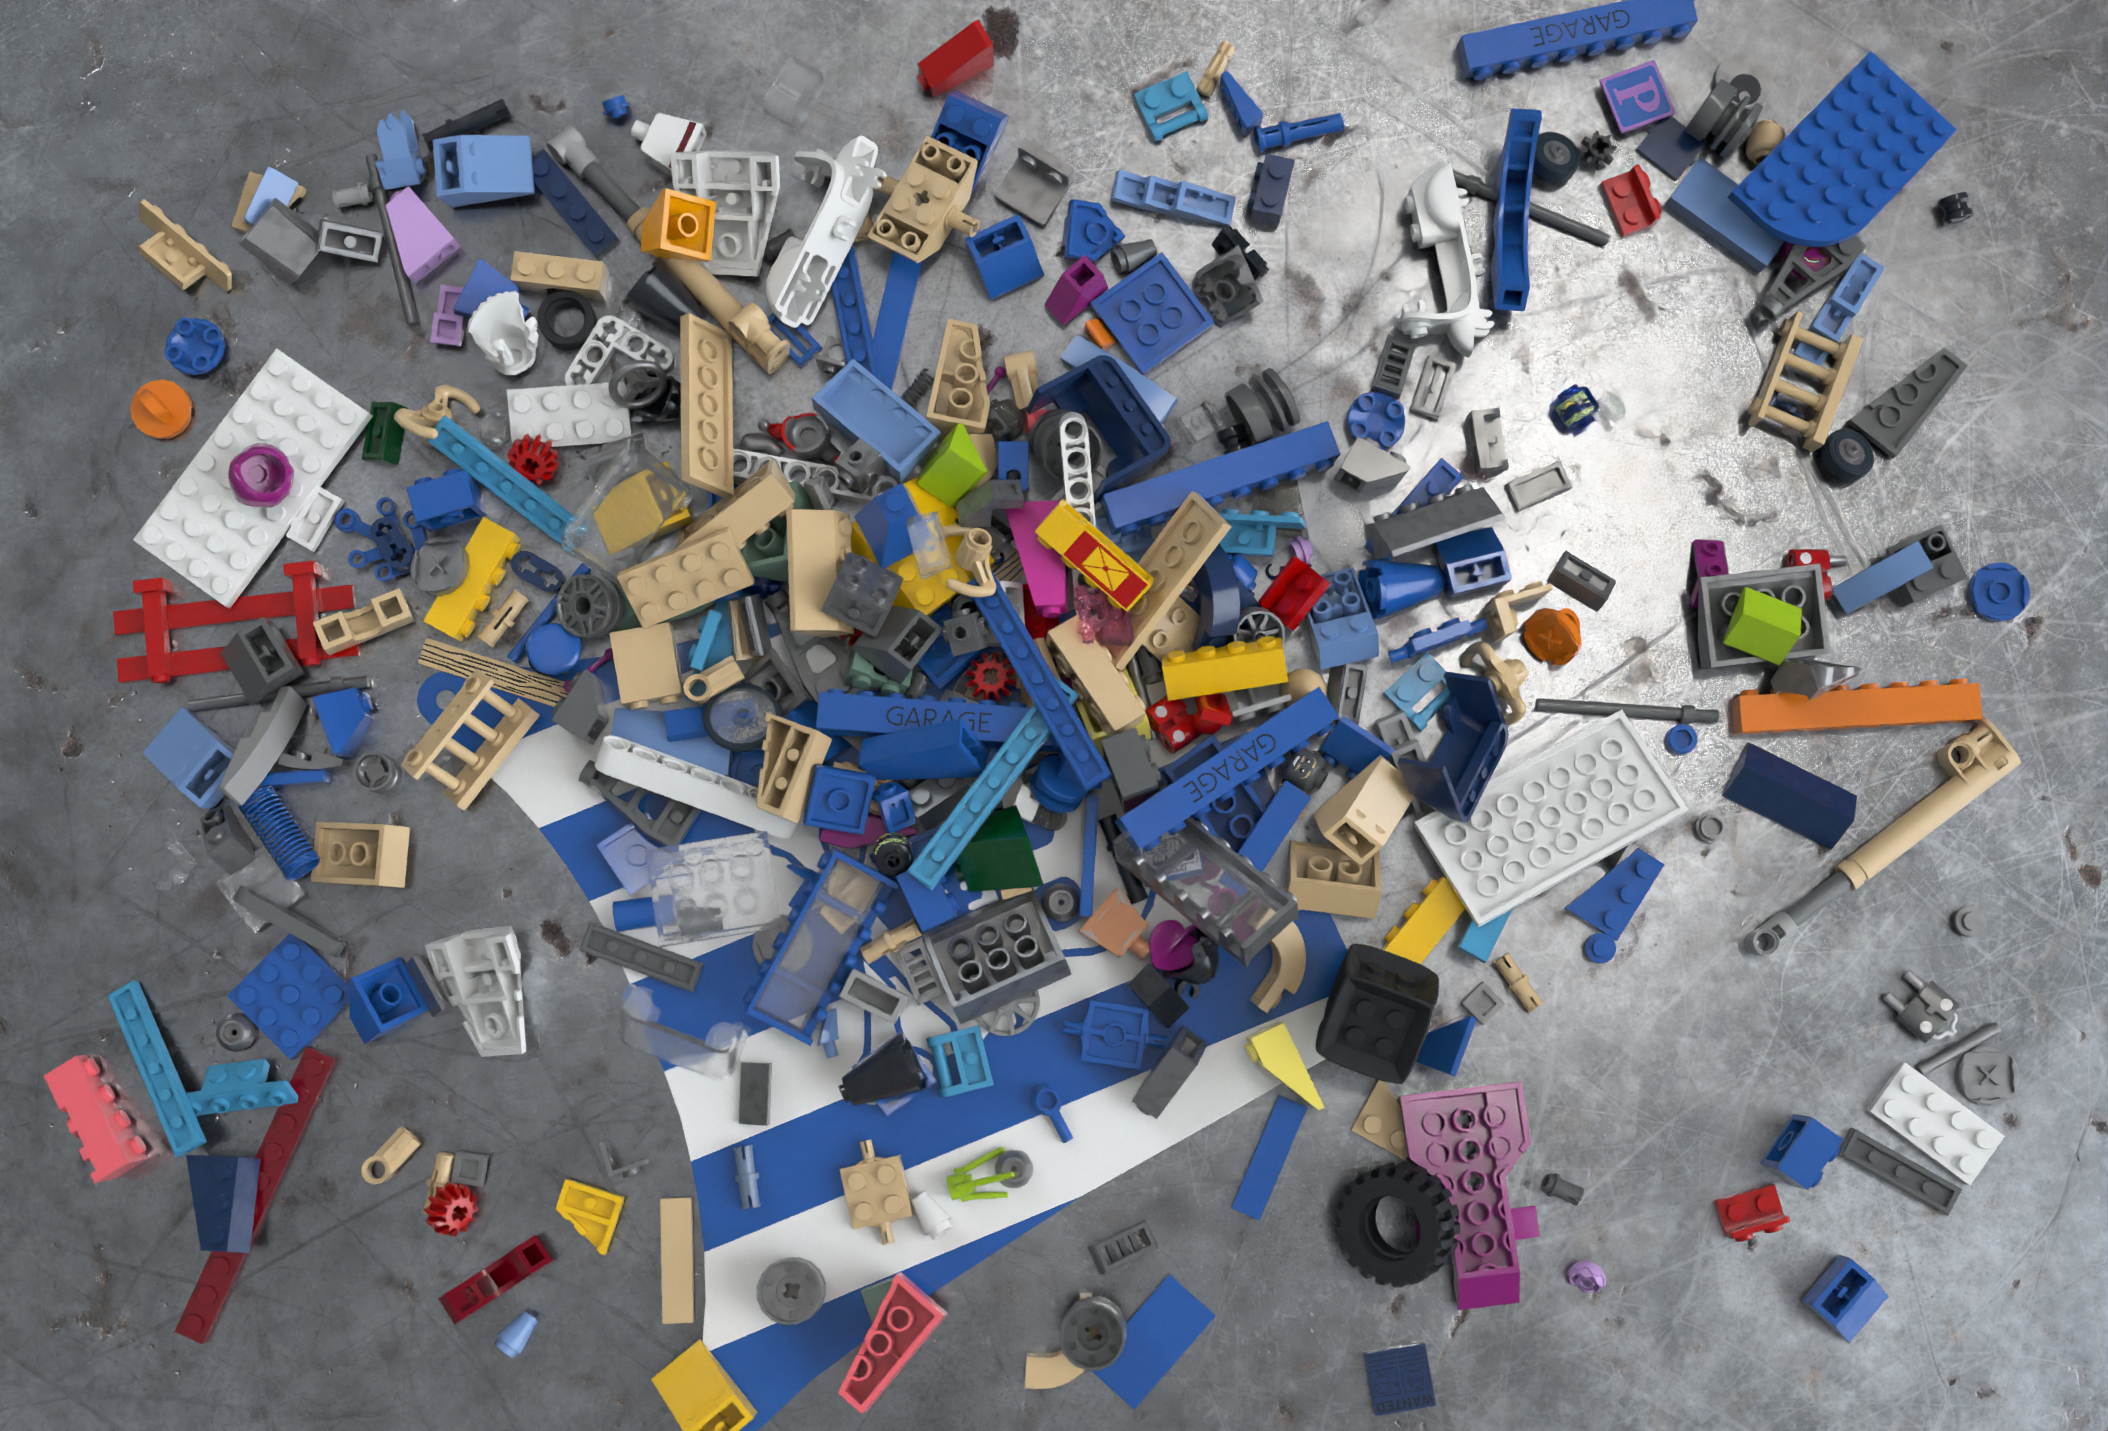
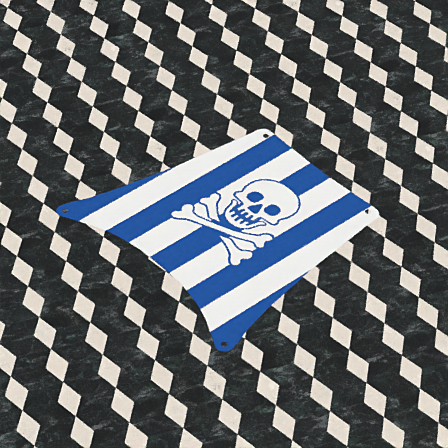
M1151 527L1152 538L1156 540L1160 534V529L1165 527ZM1071 568L1068 570V613H1061V616L1058 617L1060 624L1077 615L1074 605ZM1080 573L1078 580L1086 583L1085 575ZM1025 574L1015 581L1028 584ZM1101 590L1102 606L1104 609L1109 601L1107 599L1108 595ZM1181 593L1179 597L1198 614L1200 611L1198 607L1199 596ZM949 600L947 605L952 609V602ZM1086 600L1081 604L1080 608L1089 612L1096 607V603L1092 600ZM936 610L934 613H932V614L929 616V618H931V617H932L935 613H937L939 610ZM777 623L768 624L772 649L774 648L806 696L812 701V698L800 681ZM790 631L796 643L800 646L814 637L813 635ZM836 636L846 646L852 649V647L848 645L851 636L843 640L839 636ZM699 639L676 643L683 686L686 679L693 674L694 670L690 667L691 662L688 661V656L692 645H698ZM823 645L814 646L806 654L811 670L815 673H820L836 661L835 655ZM989 646L982 653L990 656L994 652L1003 653L1004 651L1002 647ZM981 654L975 660H981ZM601 657L578 660L575 666L568 670L569 672L548 677L564 682L572 681L578 672L582 674L584 669H588ZM761 658L735 662L744 675ZM614 659L607 660L592 672L601 679L609 716L608 723L593 745L553 722V706L494 687L490 688L491 691L509 704L513 705L519 698L540 715L491 779L512 797L540 829L577 881L603 927L616 931L613 919L614 901L675 894L677 910L685 909L684 906L721 908L723 925H718L688 936V933L680 934L679 924L621 931L620 933L705 963L694 992L625 967L623 969L667 1078L680 1115L690 1155L704 1246L705 1314L702 1342L757 1410L755 1417L739 1431H758L811 1380L864 1342V1338L872 1326V1321L861 1293L863 1288L894 1277L896 1273L902 1272L929 1296L1084 1194L1282 1084L1263 1069L1258 1062H1251L1244 1048V1045L1248 1044L1247 1036L1276 1022H1284L1306 1069L1325 1060L1316 1051L1317 1033L1319 1025L1324 1018L1332 986L1348 950L1330 913L1310 910H1298L1299 919L1293 920L1302 935L1306 950L1305 972L1295 995L1284 989L1278 1005L1270 1008L1268 1013L1264 1012L1249 999L1271 968L1273 956L1270 944L1268 943L1252 957L1247 968L1218 945L1220 964L1215 978L1208 983L1198 984L1200 992L1196 999L1189 995L1191 985L1184 986L1182 993L1178 995L1190 1008L1167 1029L1151 1010L1149 1011V1034L1167 1036V1042L1154 1041L1166 1043L1165 1049L1147 1046L1143 1054L1141 1070L1081 1061V1035L1063 1033V1028L1076 1029L1075 1027L1064 1026L1065 1020L1083 1023L1087 1016L1089 1000L1149 1009L1127 986V983L1148 963L1152 965L1150 952L1141 960L1127 949L1119 958L1078 932L1090 918L1079 917V911L1074 917L1064 922H1058L1046 915L1072 975L1038 990L1040 1006L1035 1020L1026 1030L1012 1036L995 1035L984 1029L976 1018L960 1025L946 993L918 1006L895 953L890 952L868 964L859 948L854 967L852 969L848 968L841 981V991L837 996L833 995L826 1008L827 1012L835 1008L837 1010L839 1039L835 1040L839 1055L827 1059L823 1045L817 1046L823 1022L817 1024L811 1035L813 1042L809 1046L745 1012V1003L742 1002V999L749 986L755 987L760 978L757 975L760 964L754 956L752 947L753 938L760 924L769 917L781 914L789 915L792 909L788 904L805 879L786 867L788 864L807 867L818 873L820 868L817 867V863L825 850L829 852L833 846L840 851L844 850L851 857L878 870L875 863L872 864L869 857L873 853L874 845L850 850L819 841L823 828L803 825L802 821L806 805L795 832L789 839L779 838L701 810L675 852L681 863L632 896H629L596 845L630 822L593 788L579 782V776L589 760L596 761L604 737L611 735L615 709H630V706L625 707L621 704ZM1158 660L1160 669H1162V663ZM917 663L913 668L912 676L914 671L928 676ZM968 664L941 689L930 680L929 684H931V687H927L924 695L933 696L936 698V701H940L946 689L954 691L957 682L972 664ZM1126 665L1125 667H1126L1127 672H1128V674H1129V676H1130V673H1129V670H1128V666ZM520 667L535 672L531 667ZM874 669L877 674L883 675L880 670ZM442 671L433 674L424 681L418 691L416 702L420 713L431 725L444 711L436 704L437 695L441 691L449 690L456 696L463 687L466 678ZM1144 680L1151 705L1167 695L1164 680L1152 685H1147ZM1005 685L1011 692V695L1007 697L1000 691L1001 702L996 703V705L1008 706L1010 702L1021 703V689L1016 688V686ZM871 686L868 689L854 687L845 693L857 695L858 691H871L875 693V696L885 697L881 694L880 689ZM1234 691L1222 692L1227 698L1230 711L1240 709ZM738 692L726 696L717 704L750 700L752 698L748 692ZM990 695L989 700L995 701L994 695ZM684 696L678 697V702L674 704L660 705V701L648 703L649 707L641 710L664 712L704 705H697L685 699ZM1194 697L1185 702V705L1187 706L1186 711L1188 714H1193L1194 716L1197 712ZM483 699L470 713L492 729L505 716ZM756 704L758 730L736 732L734 743L754 742L767 734L768 723L765 722V717ZM1231 720L1229 726L1223 725L1214 736L1225 749L1248 734L1249 731L1245 722L1235 725L1234 720ZM463 723L451 737L473 753H476L486 740ZM1202 733V735L1175 754L1168 752L1158 738L1150 741L1147 740L1150 747L1151 763L1155 762L1159 773L1164 775L1162 773L1164 768L1211 735ZM854 746L827 765L833 767L834 761L841 764L842 762H850L857 765L859 769L864 770L861 768L858 760L860 752ZM733 751L732 762L739 753L738 751ZM1044 751L1046 757L1058 755V752ZM1039 764L1030 765L1026 769V773L1033 774L1038 769ZM1262 768L1258 771L1261 777L1249 785L1267 808L1275 793L1265 769ZM1019 776L1002 798L1003 808L1013 806L1021 785L1030 788V783L1023 784L1021 776ZM965 778L970 787L977 779ZM1111 778L1102 782L1101 789L1096 790L1092 788L1088 791V795H1098L1097 797H1099L1098 820L1115 813L1119 819L1126 814L1123 812ZM618 781L612 792L624 802H630L638 788L627 782ZM646 794L638 804V808L643 814L648 812L652 820H657L668 804V800L663 796ZM1086 796L1079 807L1072 812H1054L1039 803L1033 822L1029 823L1022 820L1044 883L1042 886L1033 887L1042 908V898L1045 891L1055 884L1062 883L1073 887L1077 891L1080 900ZM915 815L917 823L913 824L912 827L918 829V834L925 832L926 830ZM944 819L943 821H941L940 823H938L937 825H935V826L932 827L931 829H933V828H935V827H937V826L942 825V824L945 822L946 819ZM1098 821L1092 915L1116 887L1129 900L1111 852H1108L1106 849L1108 844ZM1291 830L1263 870V872L1272 877L1275 884L1283 891L1290 840L1296 841ZM957 859L944 875L947 882L942 884L946 894L949 892L953 893L960 907L959 910L955 911L957 918L947 923L1003 899L1000 890L969 892L966 882L959 883L953 866L959 864ZM836 865L822 888V891L826 893L828 892ZM1222 869L1216 879L1212 881H1205L1207 884L1212 885L1214 887L1218 886L1220 890L1227 889L1226 887L1218 883L1219 879L1224 873ZM870 876L877 884H879L880 881L878 879ZM1179 880L1170 882L1178 890L1183 889L1186 891L1189 899L1200 908L1205 907L1208 909V899L1213 892L1202 888L1199 882L1192 886H1186ZM1143 883L1149 898L1133 904V907L1148 924L1147 928L1140 934L1145 940L1149 942L1152 930L1156 925L1165 920H1176L1183 925L1185 930L1193 924L1153 890L1145 887ZM900 885L897 890L894 888L891 890L885 901L887 907L882 915L878 914L870 928L872 934L867 942L863 941L861 946L882 936L883 931L887 929L891 931L914 918L919 926ZM816 899L804 921L812 933L814 942L812 956L807 964L795 973L822 987L858 921L856 920L842 935L820 914L823 902ZM1059 900L1058 904L1063 905L1064 901ZM1213 916V918H1214L1216 921L1220 918V917ZM920 936V937H918V938H916V939H914V940H911V941H909L908 943L913 942V941H915V940L921 938L922 936ZM919 948L904 955V958L907 961L922 954ZM925 959L909 966L910 971L912 972L927 965ZM1155 968L1174 989L1178 979L1166 978L1163 976L1164 970ZM853 969H857L875 978V980L910 996L896 1024H892L839 997ZM930 971L914 977V980L917 983L932 975ZM775 974L758 1006L800 1027L816 995ZM935 982L919 988V991L922 994L937 986ZM1032 992L1021 998L1034 997V994ZM1034 1002L1020 1003L1018 1008L1031 1016ZM990 1011L981 1015V1017L991 1026L997 1011ZM1016 1012L1012 1013L1015 1029L1027 1022ZM1006 1015L1001 1016L996 1029L1002 1031L1010 1030ZM979 1025L994 1085L940 1098L938 1089L941 1088L932 1048L928 1047L926 1038ZM1184 1025L1208 1042V1045L1196 1068L1160 1116L1155 1119L1151 1115L1142 1113L1132 1100L1139 1087ZM901 1031L937 1080L928 1089L919 1093L887 1117H885L876 1102L856 1106L851 1101L846 1103L839 1090V1085L843 1084L842 1077L852 1070L851 1067ZM952 1042L944 1043L943 1046L953 1085L960 1084L962 1082ZM741 1062L772 1063L770 1125L768 1126L739 1124ZM1041 1085H1052L1061 1093L1062 1105L1059 1111L1073 1136V1139L1066 1143H1062L1049 1116L1038 1113L1033 1107L1032 1095L1035 1089ZM872 1139L875 1157L887 1158L901 1155L911 1201L920 1194L927 1192L951 1217L949 1221L953 1226L944 1234L932 1240L929 1234L925 1235L912 1205L913 1216L898 1219L891 1224L895 1240L893 1243L882 1245L879 1227L867 1226L853 1230L839 1169L856 1165L863 1160L859 1142ZM753 1145L755 1172H759V1179L756 1180L761 1206L752 1208L751 1196L749 1195L750 1208L741 1209L739 1182H735V1175L738 1174L733 1148L742 1146L743 1158L746 1159L744 1146ZM999 1147H1003L1004 1152L1007 1150H1020L1029 1156L1033 1164V1174L1026 1185L1020 1188H1008L998 1181L977 1186L976 1191L971 1192H1007L1009 1194L1007 1198L975 1199L962 1202L961 1198L951 1199L946 1177L954 1175L953 1169L963 1167ZM1001 1154L966 1174L971 1173L974 1180L996 1175L995 1164ZM1013 1166L1011 1171L1016 1172L1017 1168ZM801 1257L813 1262L821 1270L826 1281V1297L822 1307L813 1317L796 1325H782L770 1320L762 1312L757 1300V1285L761 1274L770 1264L785 1258ZM789 1282L787 1284L789 1286V1290L786 1292L789 1297L794 1295L798 1298L797 1291L801 1288L800 1285H792Z

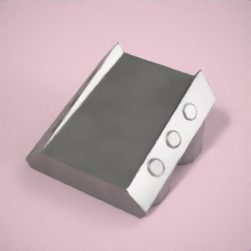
M277 198L271 201L238 243L289 284L299 279V276L319 252L317 250L318 230Z
M1239 245L1196 271L1197 277L1193 279L1192 289L1197 296L1208 299L1210 304L1208 313L1213 321L1219 324L1220 328L1264 302Z
M1783 660L1770 683L1776 695L1781 692L1806 695L1810 701L1849 681L1861 671L1859 667L1821 661Z

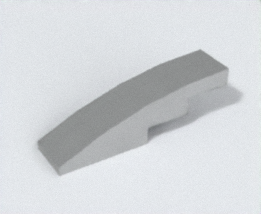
M291 686L280 687L271 711L260 713L251 736L240 738L219 787L237 806L243 805L266 777L289 742L305 711L307 703Z
M1401 709L1374 721L1382 741L1395 749L1389 759L1391 764L1400 772L1401 770L1398 765L1400 758L1426 762L1419 741L1414 737L1405 711ZM1416 797L1410 803V808L1416 821L1436 811Z

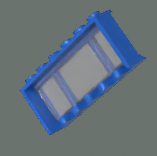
M833 846L829 852L825 850L817 863V867L820 869L814 879L810 877L802 890V894L805 897L800 906L795 904L787 918L790 924L785 933L781 931L778 933L772 945V948L775 949L770 960L764 959L757 972V975L760 976L755 987L749 986L742 999V1002L745 1003L744 1009L747 1014L809 1046L813 1042L811 1035L819 1022L822 1023L827 1016L826 1008L833 995L837 996L841 991V981L848 968L852 969L854 967L859 948L863 941L867 942L872 934L870 928L878 914L882 915L887 907L885 901L893 888L897 890L900 885L896 879L884 875Z

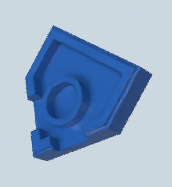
M1076 199L1069 201L1068 216L1064 221L1062 248H1065L1064 259L1078 261L1085 255L1093 263L1126 237L1119 227L1117 228L1106 215L1107 212L1100 203Z

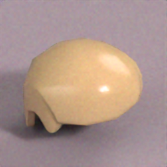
M1306 668L1296 669L1288 673V682L1281 683L1280 697L1290 694L1292 700L1284 704L1286 707H1289L1318 687L1321 688L1327 697L1328 686L1323 676L1315 671Z

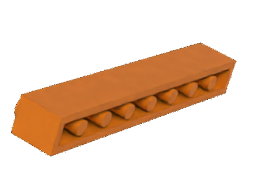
M1968 679L1949 680V685H1938V680L1921 681L1919 686L1909 687L1908 682L1889 683L1890 688H1879L1878 683L1860 685L1859 690H1849V685H1839L1810 701L1806 695L1781 692L1776 695L1773 689L1770 690V694L1759 695V690L1740 691L1741 696L1731 699L1734 735L1974 722L1983 719L1979 683L1968 684Z

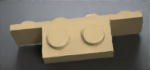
M145 199L139 202L140 220L156 233L139 246V254L182 290L204 275L209 277L225 292L231 289L232 273L224 262L215 259L209 254L203 244L196 243L180 225L174 224L165 217L159 207L152 206Z

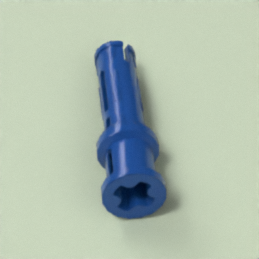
M1339 112L1290 124L1279 121L1277 125L1265 128L1255 126L1254 140L1257 151L1262 153L1266 148L1280 145L1285 148L1296 140L1342 132L1345 129L1343 115Z

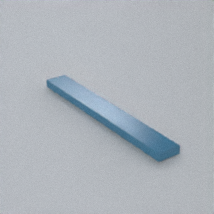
M1056 678L1071 706H1073L1079 698V694ZM1035 704L907 870L909 875L931 891L1051 735L1049 727Z

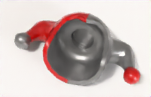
M804 413L793 417L789 416L783 423H770L765 418L758 422V428L761 431H767L774 439L784 442L787 448L796 456L803 458L815 457L829 466L836 467L835 461L842 452L830 442V427L826 420L818 414Z

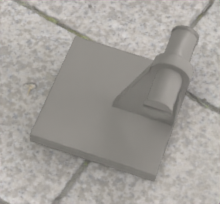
M1253 688L1244 689L1249 706L1231 711V720H1234L1235 725L1256 718V713L1262 711L1263 716L1280 712L1285 709L1284 704L1292 700L1291 696L1288 694L1258 703Z

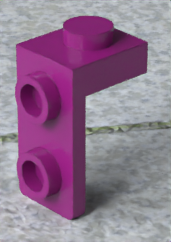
M1695 539L1693 542L1698 580L1691 596L1692 607L1698 608L1699 578L1729 574L1723 541Z

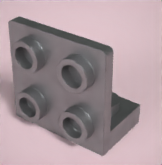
M1024 137L1018 146V158L996 190L995 198L1037 224L1044 226L1073 182L1075 167Z
M848 552L821 611L876 638L892 607L903 577L890 569H885L869 561L863 556Z

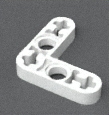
M607 315L597 322L566 372L565 383L566 385H575L573 377L575 375L578 377L582 375L585 369L580 364L584 362L586 366L594 369L593 373H590L588 369L583 376L586 380L585 384H595L615 350L634 361L644 360L642 358L646 356V360L657 363L652 356L648 355L650 345H653L651 351L654 354L662 356L663 353H666L665 358L668 362L666 364H659L665 373L673 369L675 357L667 346L619 318ZM614 323L617 333L615 335L610 333L605 341L609 344V347L606 348L596 339L599 337L603 341L606 336L604 327H611ZM634 337L641 338L644 341L643 348L638 352L628 350V342ZM592 348H600L603 351L602 359L595 363L589 362L587 359L588 351Z

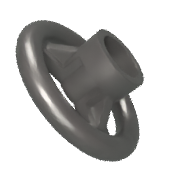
M648 360L629 362L621 366L612 375L608 386L609 395L617 405L624 408L647 407L663 395L667 387V375L664 369L655 362ZM645 369L654 372L657 377L647 376ZM621 379H623L627 387L623 397L619 395L617 390ZM656 388L647 397L634 400L637 394L645 389Z

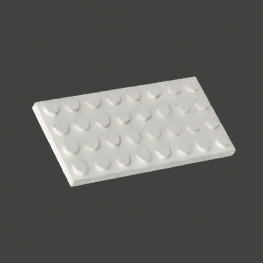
M276 348L133 540L230 609L291 527L290 523L298 516L302 507L318 486L321 487L373 416ZM256 443H267L279 448L287 456L294 468V480L289 495L280 504L271 508L241 504L235 499L229 484L228 471L231 461L245 448Z
M1620 710L1489 781L1468 822L1453 821L1436 810L1416 821L1414 827L1475 925L1479 928L1687 813L1688 808L1623 710Z

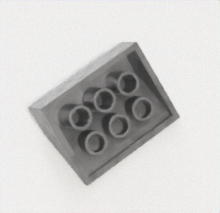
M1820 564L1699 578L1698 644L1701 669L1766 661L1722 644L1744 587L1802 609L1800 637L1785 659L1831 654Z
M1031 887L1032 891L1005 900L1001 899L922 935L960 1025L1072 975L1033 887Z

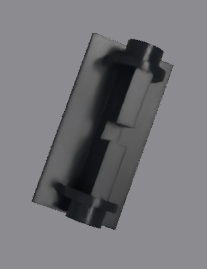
M1231 226L1226 229L1223 228L1211 244L1219 256L1239 245L1255 282L1259 276L1263 277L1269 271L1268 263L1255 249L1249 253L1244 251L1250 244L1238 232L1237 228L1234 230Z

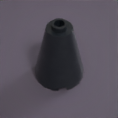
M658 257L652 263L653 268L650 271L644 272L626 295L627 298L622 302L627 307L680 333L681 316L690 313L704 320L707 315L661 257Z
M901 1033L842 1077L843 1084L839 1085V1090L846 1103L851 1101L856 1106L923 1092L928 1089V1083L926 1078L921 1079L919 1072H921L922 1067L910 1041L908 1039L905 1040V1034Z

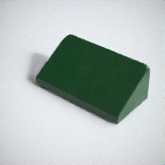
M394 402L371 403L370 414L373 417L367 425L362 460L391 465L399 463L405 429L395 421L394 415L397 410L401 408L408 409L407 407Z

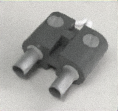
M1909 970L1904 975V978L1919 990L1911 1002L1905 1005L1891 992L1883 1000L1898 1012L1896 1019L1923 1043H1926L1931 1038L1937 1040L1942 1039L1944 1036L1952 1038L1957 1032L1955 1024L1958 1018L1955 1011L1960 1007V1004L1935 982L1930 980L1925 983L1912 970ZM1952 1016L1953 1020L1950 1023L1951 1032L1944 1031L1939 1035H1935L1942 1027V1024Z

